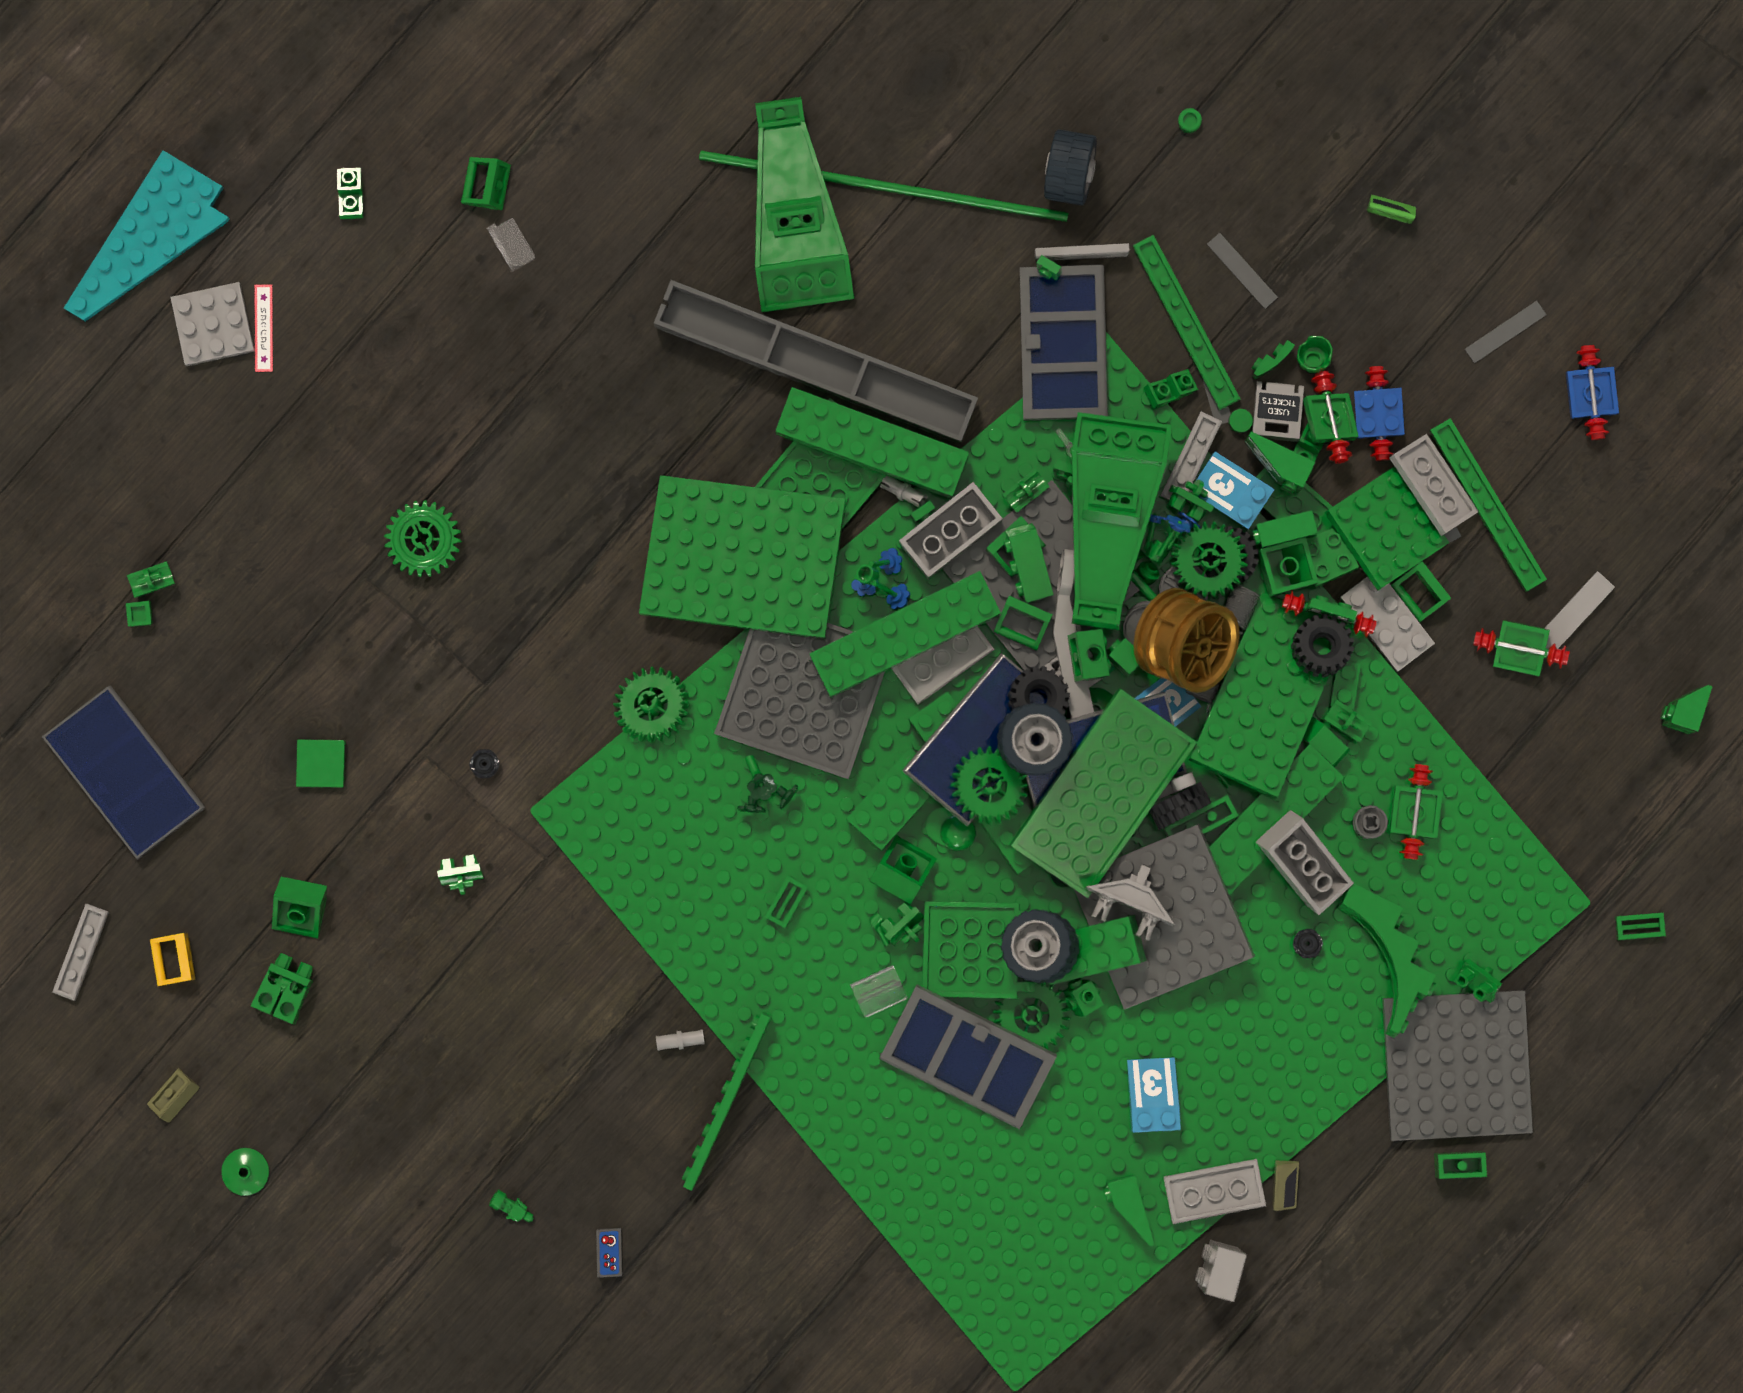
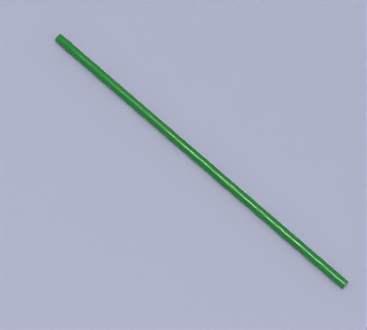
M700 151L699 160L757 169V160ZM821 171L824 181L1065 222L1068 219V212Z

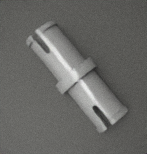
M889 476L883 478L882 483H885V485L881 484L880 487L895 494L897 499L901 501L906 500L918 508L926 503L927 495L911 488L909 483H902Z
M703 1029L684 1033L676 1031L677 1034L656 1036L658 1051L678 1047L681 1050L685 1046L705 1044Z

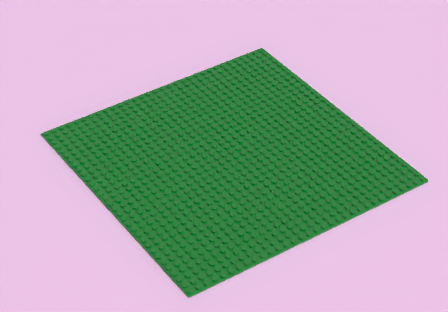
M1106 332L1108 416L1172 425L1166 470L1152 514L1165 504L1175 517L1182 520V517L1178 515L1179 511L1168 506L1169 500L1160 496L1191 431L1168 404L1153 409L1144 390V387L1150 384L1149 381ZM1094 337L1064 363L1097 362V337ZM1097 372L1051 373L1032 389V409L1098 407ZM1021 398L961 448L969 452V456L953 497L974 482L1003 519L1013 509L1002 494L1032 470L1036 469L1047 483L1053 480L1072 504V490L1065 486L1067 479L1056 476L1057 472L1053 471L1056 459L1072 464L1071 455L1077 419L1023 421V398ZM1207 452L1193 483L1212 457L1209 452ZM917 486L914 488L927 495L926 503L928 501L932 502L935 507L932 514L951 500ZM899 500L839 550L828 623L855 632L902 609L899 607L896 610L892 609L891 605L886 601L889 594L875 587L876 592L874 595L869 596L865 594L864 596H859L857 591L851 586L859 566L863 564L868 565L871 560L879 561L882 558V551H888L890 548H895L898 551V555L903 558L902 563H900L901 571L896 574L887 575L885 569H881L878 566L876 567L879 571L878 581L889 589L905 584L907 591L910 592L906 606L954 584L943 569L928 580L899 544L901 538L922 523L920 520L915 523L910 516L912 512L918 509L917 506L906 500ZM1186 501L1180 512L1187 514L1192 504ZM1215 507L1211 513L1206 511L1202 519L1196 521L1201 527L1200 529H1202L1204 521L1207 523L1208 528L1215 521L1217 529L1225 524V528L1233 526L1236 529H1243L1244 533L1251 535L1250 538L1254 540L1252 532L1256 530V524L1267 522L1263 515L1259 513L1250 528L1247 529ZM1255 545L1259 551L1261 549L1260 545ZM1198 548L1195 549L1192 558L1198 557L1200 551ZM1146 556L1136 563L1134 570L1138 575H1140L1138 571L1139 564L1143 561L1150 562ZM1173 558L1158 570L1159 578L1154 583L1147 584L1156 595L1159 594L1161 577L1172 567L1170 564L1177 561V559ZM1258 560L1254 573L1239 586L1245 587L1260 596L1262 592L1268 594ZM1187 583L1179 584L1178 588L1185 590ZM1313 584L1293 591L1296 597L1303 594L1305 603L1311 598L1322 596L1330 599L1329 603L1338 605L1322 585L1315 588ZM1224 588L1225 596H1221L1216 591L1215 599L1211 597L1209 592L1206 601L1224 606L1230 591ZM1141 591L1137 592L1138 597L1144 596ZM1290 592L1273 597L1283 601L1285 594H1290ZM1123 605L1121 613L1128 612L1127 606ZM1120 622L1119 630L1093 627L1091 629L1103 630V635H1105L1107 640V656H1109L1107 650L1117 639L1121 642L1125 639L1123 635L1124 622ZM984 623L978 626V628L994 650L919 705H917L892 669L885 671L848 780L714 734L750 630L745 629L681 682L686 686L683 692L689 694L685 700L690 704L688 707L683 708L688 714L680 717L684 723L676 724L677 731L671 729L670 737L662 734L661 741L654 736L652 742L647 740V736L643 741H639V734L635 738H631L630 732H621L536 803L530 810L531 814L736 1059L741 1060L744 1053L741 1050L746 1037L751 1038L754 1029L750 1027L755 1016H761L763 1012L772 1016L747 1073L1013 1391H1018L1225 1215L1172 1224L1163 1176L1257 1159L1261 1182L1263 1183L1274 1173L1275 1160L1289 1161L1386 1078L1382 998L1393 997L1392 979L1387 962L1379 945L1369 932L1353 917L1338 909L1344 893L1318 915L1305 905L1269 858L1266 857L1230 894L1255 957L1125 1010L1108 971L1081 977L1082 979L1092 980L1097 984L1100 990L1099 996L1104 1005L1085 1017L1076 1016L1071 1009L1064 1013L1065 1016L1071 1018L1069 1021H1063V1024L1069 1029L1060 1030L1064 1036L1063 1039L1055 1037L1057 1046L1050 1042L1048 1043L1049 1051L1057 1054V1057L1020 1129L880 1060V1054L883 1052L916 984L923 987L924 919L919 923L922 929L916 934L920 939L917 943L912 938L906 944L900 940L895 946L891 943L884 946L879 934L870 924L869 919L877 912L884 920L890 917L897 924L903 918L897 912V909L905 901L872 883L870 879L894 838L881 851L851 825L846 818L909 748L916 754L925 744L910 723V717L946 692H949L958 705L1000 654H1004L1021 670L1023 669L987 624ZM1350 624L1348 626L1345 625L1344 628H1350L1352 632L1350 638H1354V643L1352 644L1354 650L1349 661L1361 663L1354 711L1372 722V725L1360 743L1323 720L1331 708L1330 700L1334 675L1330 674L1312 716L1335 734L1350 751L1335 766L1344 778L1315 806L1304 820L1354 884L1403 907L1400 915L1404 917L1399 928L1396 930L1420 941L1417 946L1420 952L1413 964L1436 975L1433 981L1436 983V986L1431 995L1473 993L1474 991L1468 986L1462 988L1455 983L1464 962L1468 958L1484 970L1487 967L1492 968V976L1501 981L1590 905V900L1361 631L1355 634L1353 626ZM1239 634V643H1240L1241 638H1242V636H1243V635H1241V634ZM1114 666L1115 671L1110 673V676L1105 677L1090 688L1105 689L1113 696L1120 688L1133 698H1136L1160 678L1147 673L1140 666L1128 677H1125ZM1001 668L979 695L1005 717L1008 714V701L1010 700L1008 692L1015 679ZM1195 698L1201 707L1178 724L1176 728L1197 742L1213 703H1207ZM666 702L665 704H663V705H664V706H663V709H664L665 711H666V709H667L668 702ZM971 703L963 714L986 747L991 746L992 753H995L998 748L997 733L999 732V725ZM1093 706L1094 712L1100 710L1098 706ZM661 712L658 716L653 717V720L659 719L664 713ZM648 715L641 717V719L649 721ZM1303 739L1295 757L1309 745ZM1194 748L1184 761L1187 774L1192 772L1196 784L1202 783L1211 802L1213 803L1228 795L1238 815L1261 793L1227 777L1226 779L1231 786L1226 788L1218 776L1210 770L1189 761ZM930 752L923 761L945 779L938 789L956 803L960 798L953 797L952 793L957 791V789L950 786L952 781ZM753 755L760 772L764 775H772L774 778L773 782L779 787L782 785L785 789L790 790L794 785H798L797 792L782 810L779 808L782 797L776 794L775 791L771 793V797L768 800L757 799V805L765 808L766 813L738 811L737 806L746 805L748 796H750L747 784L752 781V775L745 761L747 756ZM1415 764L1428 765L1429 770L1433 771V773L1428 774V779L1432 783L1424 786V789L1443 791L1437 839L1419 836L1416 838L1424 843L1423 846L1419 847V852L1423 856L1418 855V860L1406 859L1403 853H1399L1405 850V845L1401 841L1405 838H1410L1408 835L1389 833L1395 785L1413 788L1417 786L1408 780L1414 775V772L1409 769L1414 768ZM1183 775L1174 777V778L1171 779V781L1174 780V779H1176V778H1179V777H1181V776H1183ZM1026 778L1021 780V782L1027 784ZM1028 787L1021 789V791L1028 794L1023 800L1033 812L1034 807ZM1187 787L1183 790H1180L1178 792L1158 799L1153 806L1173 797L1174 795L1190 787ZM1039 789L1042 798L1045 792ZM930 796L896 834L937 858L911 903V906L913 908L916 906L923 915L925 902L1020 903V910L1038 909L1061 915L1062 918L1070 922L1074 929L1089 926L1072 887L1057 886L1053 882L1050 873L1037 863H1033L1016 875L982 824L978 822L977 817L972 821L976 829V837L972 845L961 851L951 850L933 841L926 832L925 823L928 815L935 809L945 808ZM1376 806L1386 814L1388 820L1387 828L1379 837L1373 839L1362 838L1353 828V817L1362 807ZM1150 812L1147 813L1140 823L1134 836L1140 838L1144 846L1167 838L1163 829L1159 830ZM1235 819L1204 834L1208 845ZM1130 841V846L1123 850L1125 853L1135 851L1140 848V844ZM788 875L807 886L808 889L786 928H783L764 916ZM789 882L771 915L773 917H776L793 886L792 883ZM797 887L779 919L782 922L799 895L801 888ZM1313 929L1321 936L1323 945L1316 957L1306 959L1300 957L1295 952L1293 940L1300 930ZM1018 977V982H1023V978ZM1073 980L1055 984L1053 992L1062 990L1058 997L1059 999L1066 998L1063 991L1070 987L1069 983ZM944 997L992 1022L1000 1018V1015L993 1013V1010L1000 1009V1006L995 1004V1001L1004 1000L995 998ZM1026 998L1024 1000L1028 1005H1034L1036 998ZM920 999L892 1055L926 1072L953 1015ZM1039 999L1037 1006L1041 1011H1049L1045 1003ZM1066 1002L1062 1004V1007H1068ZM1021 1003L1027 1010L1026 1020L1032 1019L1034 1022L1036 1021L1041 1028L1042 1026L1036 1018L1037 1010L1031 1011ZM1018 1005L1015 1008L1014 1017L1021 1016L1022 1010ZM1043 1014L1041 1021L1045 1026L1048 1023L1049 1014ZM1021 1018L1015 1019L1017 1026L1025 1031L1027 1025ZM962 1020L934 1076L973 1095L1001 1039L988 1033L984 1042L977 1040L971 1036L975 1026ZM1029 1026L1027 1030L1028 1033L1039 1031L1036 1026ZM1015 1046L1008 1047L982 1101L1015 1117L1043 1060L1027 1054L1023 1050L1017 1052V1047ZM1175 1057L1181 1130L1131 1132L1127 1060ZM1135 1175L1154 1246L1147 1244L1113 1206L1112 1201L1107 1202L1104 1188H1108L1106 1182Z

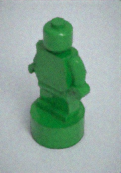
M497 1189L489 1203V1206L493 1209H500L507 1213V1219L519 1222L523 1218L528 1223L534 1219L532 1213L526 1212L527 1206L519 1198H517V1201H513L506 1196V1193Z

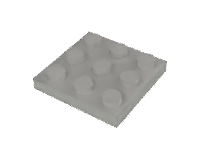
M240 282L171 297L185 366L255 351Z

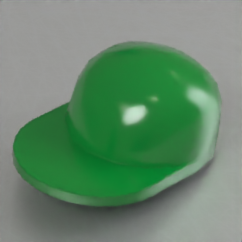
M946 808L933 810L926 819L925 829L928 836L933 841L951 850H965L975 840L976 829L974 824L971 822L966 826Z

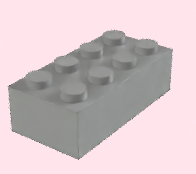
M972 482L901 538L899 544L929 580L1001 523L1003 519L975 483Z
M1291 810L1256 841L1305 905L1318 915L1354 884L1305 820Z
M1210 1240L1209 1245H1204L1202 1251L1204 1264L1203 1268L1198 1267L1195 1281H1197L1199 1288L1205 1294L1234 1302L1246 1254L1238 1247Z

